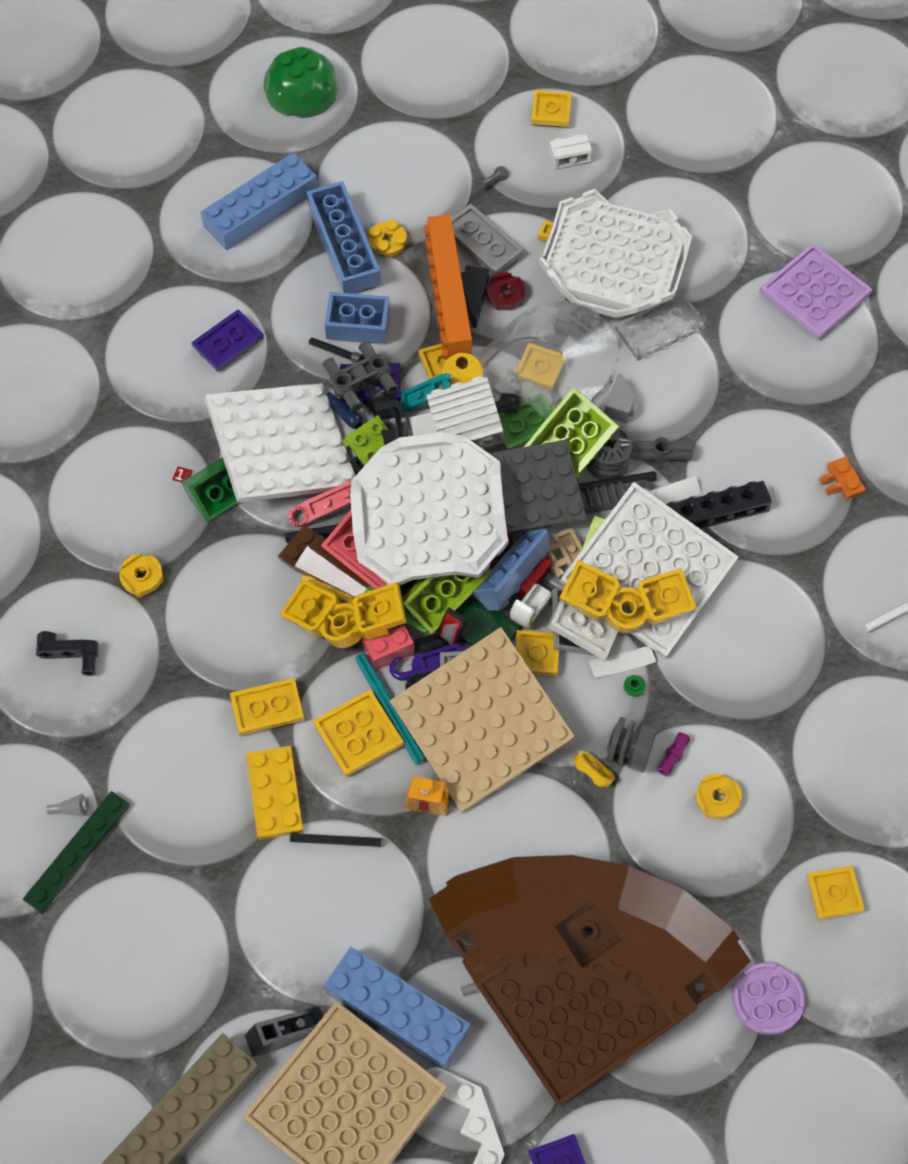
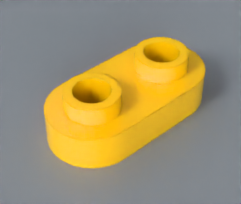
M579 751L574 758L576 768L592 778L597 786L609 787L614 781V774L590 753Z

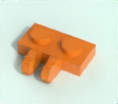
M846 456L828 463L826 468L829 473L818 479L821 485L835 481V484L825 489L826 494L831 495L841 491L846 501L865 494L866 491Z

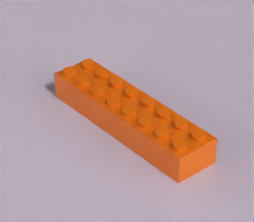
M451 214L427 217L428 225H424L425 237H428L425 238V248L430 252L427 253L428 265L431 268L429 269L430 280H432V283H435L432 284V293L436 299L434 300L435 311L438 314L437 325L440 327V343L443 346L442 356L443 359H448L457 353L472 355V338ZM463 357L458 358L456 366H462V363L468 365L467 359Z

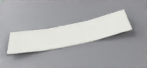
M696 476L648 491L664 504L702 494Z
M649 646L609 656L604 660L601 658L589 660L594 678L636 669L656 662L653 650Z

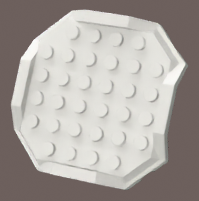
M596 189L583 193L580 198L573 199L571 197L559 202L551 233L538 263L559 292L577 308L617 318L638 313L674 299L692 236L685 227L679 225L677 222L678 218L671 209L647 214L610 204Z
M438 432L400 437L381 447L351 482L352 525L358 562L369 571L378 575L388 585L395 582L402 585L415 579L447 575L480 578L489 568L491 561L497 555L499 556L509 544L500 461L465 436Z

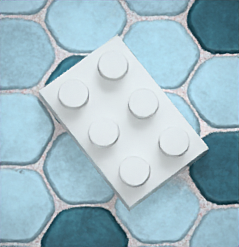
M559 601L548 628L604 660L609 654L618 631L611 628L605 619L595 621L577 612V608Z

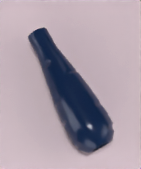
M328 392L326 396L341 419L351 429L361 427L363 423L362 416L358 412H352L346 403L336 398L331 392Z

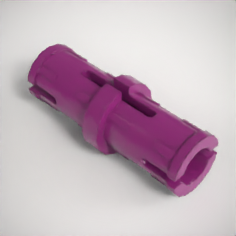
M679 732L673 744L666 749V755L657 768L660 774L669 777L677 762L683 758L682 754L691 741L690 737L685 733Z

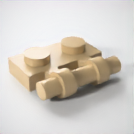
M572 528L553 535L552 540L554 543L550 545V550L545 554L546 558L552 561L551 571L556 574L558 579H561L564 574L563 568L569 567L583 548ZM559 551L563 559L557 560L554 553Z

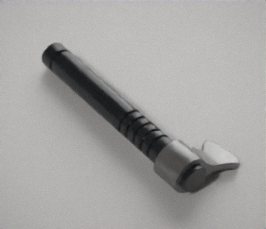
M313 337L309 340V345L349 359L352 363L365 359L363 354L358 352L353 353Z

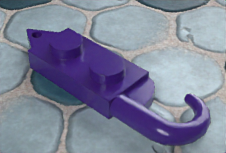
M459 643L417 654L412 660V670L402 673L398 672L395 668L396 664L402 660L401 657H398L391 662L389 670L392 677L400 681H407L412 675L418 673L429 675L440 668V652L465 651L470 647L460 646Z

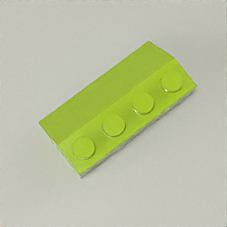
M487 569L480 578L447 575L418 579L402 595L404 610L432 635L439 628L447 608L450 607L455 611L491 575V572Z

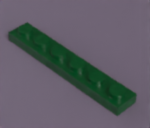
M111 791L28 891L23 901L40 914H43L130 807L129 803Z

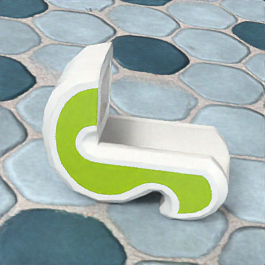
M539 584L533 585L522 601L516 600L510 611V619L525 629L531 628L540 617L542 611L550 604L552 592Z

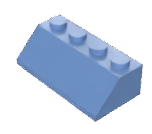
M540 529L523 532L490 571L491 575L473 592L488 611L502 610L508 604L507 600L511 595L520 590V584L530 576L535 566L540 564L546 557L545 554L550 550L548 531Z

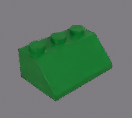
M223 457L181 482L189 499L207 522L237 504Z

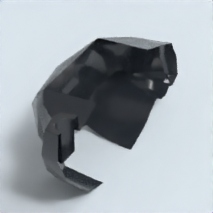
M367 383L373 416L376 417L378 415L381 420L395 418L397 428L381 430L384 445L400 437H408L406 417L399 401L392 396H387L385 390L379 388V386Z

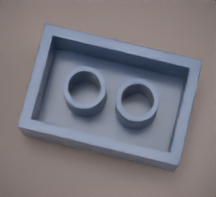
M330 292L325 319L326 339L386 343L390 316L389 296Z

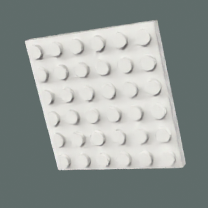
M323 383L207 394L204 400L237 503L322 493L355 477Z
M633 482L559 582L566 585L577 560L617 578L620 588L629 587L636 589L641 580L682 568L696 604V610L656 625L645 622L638 630L631 632L640 641L666 658L735 563L738 556ZM622 606L623 612L627 614L632 613L630 607Z

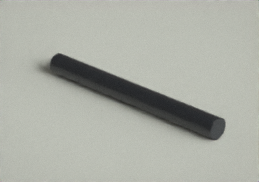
M290 833V842L370 847H381L382 838Z

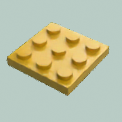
M371 689L313 720V725L346 778L404 746V741Z

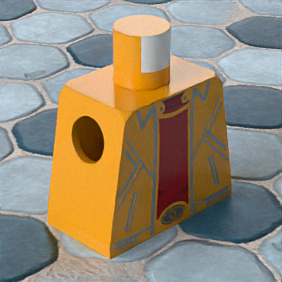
M412 777L408 786L404 809L446 816L450 799L446 784L442 781L428 778Z

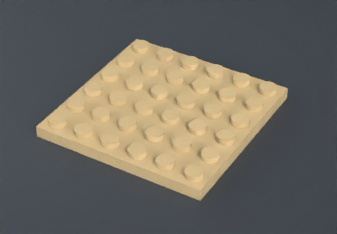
M501 627L390 700L440 780L446 784L449 794L462 813L575 739V736Z
M336 1001L242 1117L297 1164H391L442 1099L448 1088Z

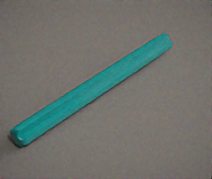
M366 653L357 655L355 659L388 718L404 741V746L416 765L423 763L426 760L424 753L391 704L390 700L392 698Z

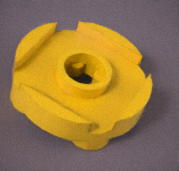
M389 220L378 223L369 229L368 242L374 254L378 255L379 253L384 255V257L391 258L403 252L407 244V234L397 221ZM386 237H390V238H391V241H390V242H388L387 240H384V241H383V239L386 238Z
M135 554L122 563L119 578L126 591L134 594L136 597H142L152 593L163 582V570L155 557ZM141 571L144 573L146 571L147 573L145 577L137 578V572Z
M717 773L708 775L701 781L697 788L695 799L698 808L704 813L705 817L720 820L729 818L738 811L742 792L735 780ZM715 792L725 796L722 798V801H717L713 798Z

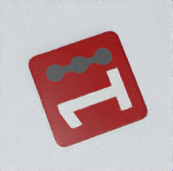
M178 466L172 480L183 482L191 477L193 471Z

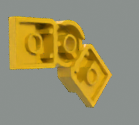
M577 560L558 599L577 608V612L595 621L605 619L611 628L621 633L634 632L645 622L656 625L669 621L676 616L694 611L697 608L682 568L641 580L636 589L629 587L620 588L617 578L580 560ZM622 606L630 607L632 613L627 614L623 612Z
M303 579L279 614L285 620L299 626L301 630L317 638L324 636L332 646L337 648L350 647L356 644L362 637L371 640L389 634V628L406 623L400 585L397 582L357 595L352 604L341 603L336 595Z

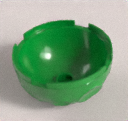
M297 47L281 52L273 59L265 73L264 91L271 107L285 116L294 114L300 115V118H309L323 113L335 102L338 91V79L334 66L327 57L311 48Z

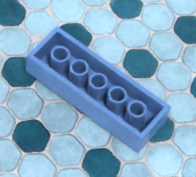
M292 153L202 210L200 213L203 227L225 250H228L307 198L306 191L318 188L317 176Z
M341 181L306 191L309 210L342 292L355 293L381 285L379 266L344 182Z
M351 946L324 984L325 993L444 1070L470 1032V1023Z

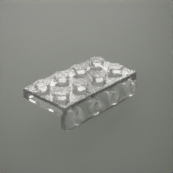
M681 292L675 295L674 299L648 308L615 324V330L637 361L643 358L651 357L660 350H666L678 341H684L694 333L702 332L706 328L707 317L705 315L701 316L685 294Z

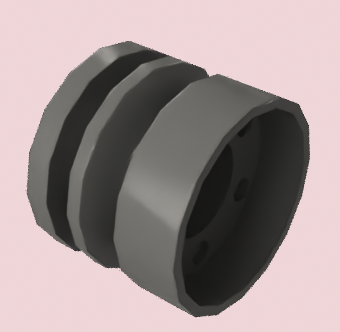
M618 429L587 465L588 471L593 477L603 480L621 477L626 474L629 468L632 442L628 434Z
M620 717L612 730L608 742L607 762L613 763L615 755L618 754L620 756L617 765L621 766L625 758L628 757L630 758L629 769L644 773L657 728L643 724L637 733L634 732L635 721L631 720L628 729H624L626 718Z

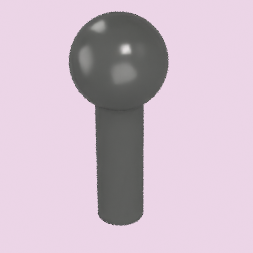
M504 166L497 167L494 170V174L479 182L480 187L484 189L497 180H506L509 176L508 169Z

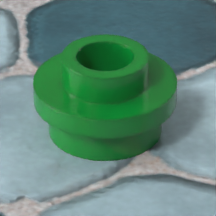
M631 675L625 679L623 687L628 695L636 697L643 694L646 684L642 677ZM631 683H637L639 686L632 687Z

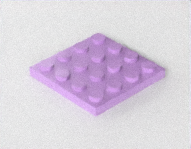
M812 243L763 284L759 292L819 340L871 294L872 288Z

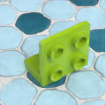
M377 415L346 436L342 443L345 445V448L350 446L363 466H365L377 451L385 446L381 430H386L387 427Z

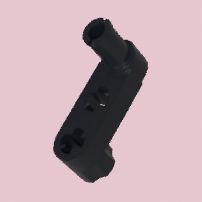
M41 631L37 634V657L43 659L83 658L82 675L93 676L96 674L95 664L99 648L97 641L84 639L57 640V634L50 631Z

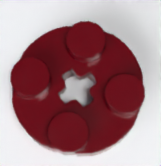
M498 273L487 284L486 297L496 310L515 308L524 302L525 283L520 277L512 276V273ZM504 288H506L507 291L510 290L509 293H502Z

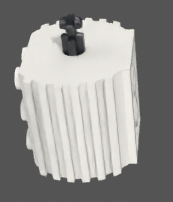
M475 377L471 379V382L464 384L455 383L451 385V388L445 390L436 389L427 395L437 433L444 432L465 436L482 449L506 443L498 414L507 411L509 406L511 409H515L516 403L513 397H509L508 402H505L504 399L494 401L487 377Z

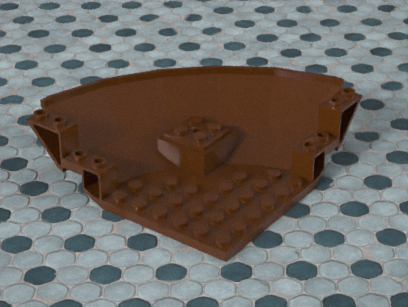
M577 855L511 857L455 875L446 882L447 886L428 899L445 934L463 958L462 963L475 985L557 1106L566 1102L679 1024L698 1008V1004L714 993L719 992L751 962L737 942L740 938L734 929L686 890L625 864ZM585 927H592L593 933L586 935L584 933ZM465 937L471 939V944L468 946L463 944V938ZM699 982L704 984L702 991H698L695 988Z

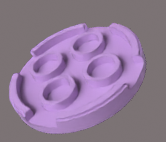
M766 962L752 965L742 972L734 985L732 1002L735 1013L747 1028L763 1035H779L790 1030L800 1019L805 1006V995L801 983L794 974L775 963Z

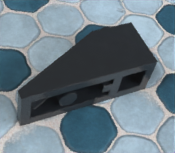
M466 265L465 272H461L465 302L472 327L477 328L486 295V286L489 283L490 269Z
M317 1006L255 1023L244 1036L252 1056L256 1057L306 1038L322 1018Z

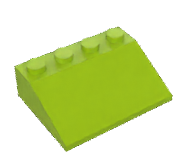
M573 387L524 447L567 439L577 479L620 426L585 395Z

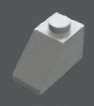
M620 373L616 377L606 402L604 413L611 419L627 424L629 417H634L637 405H634L635 396Z

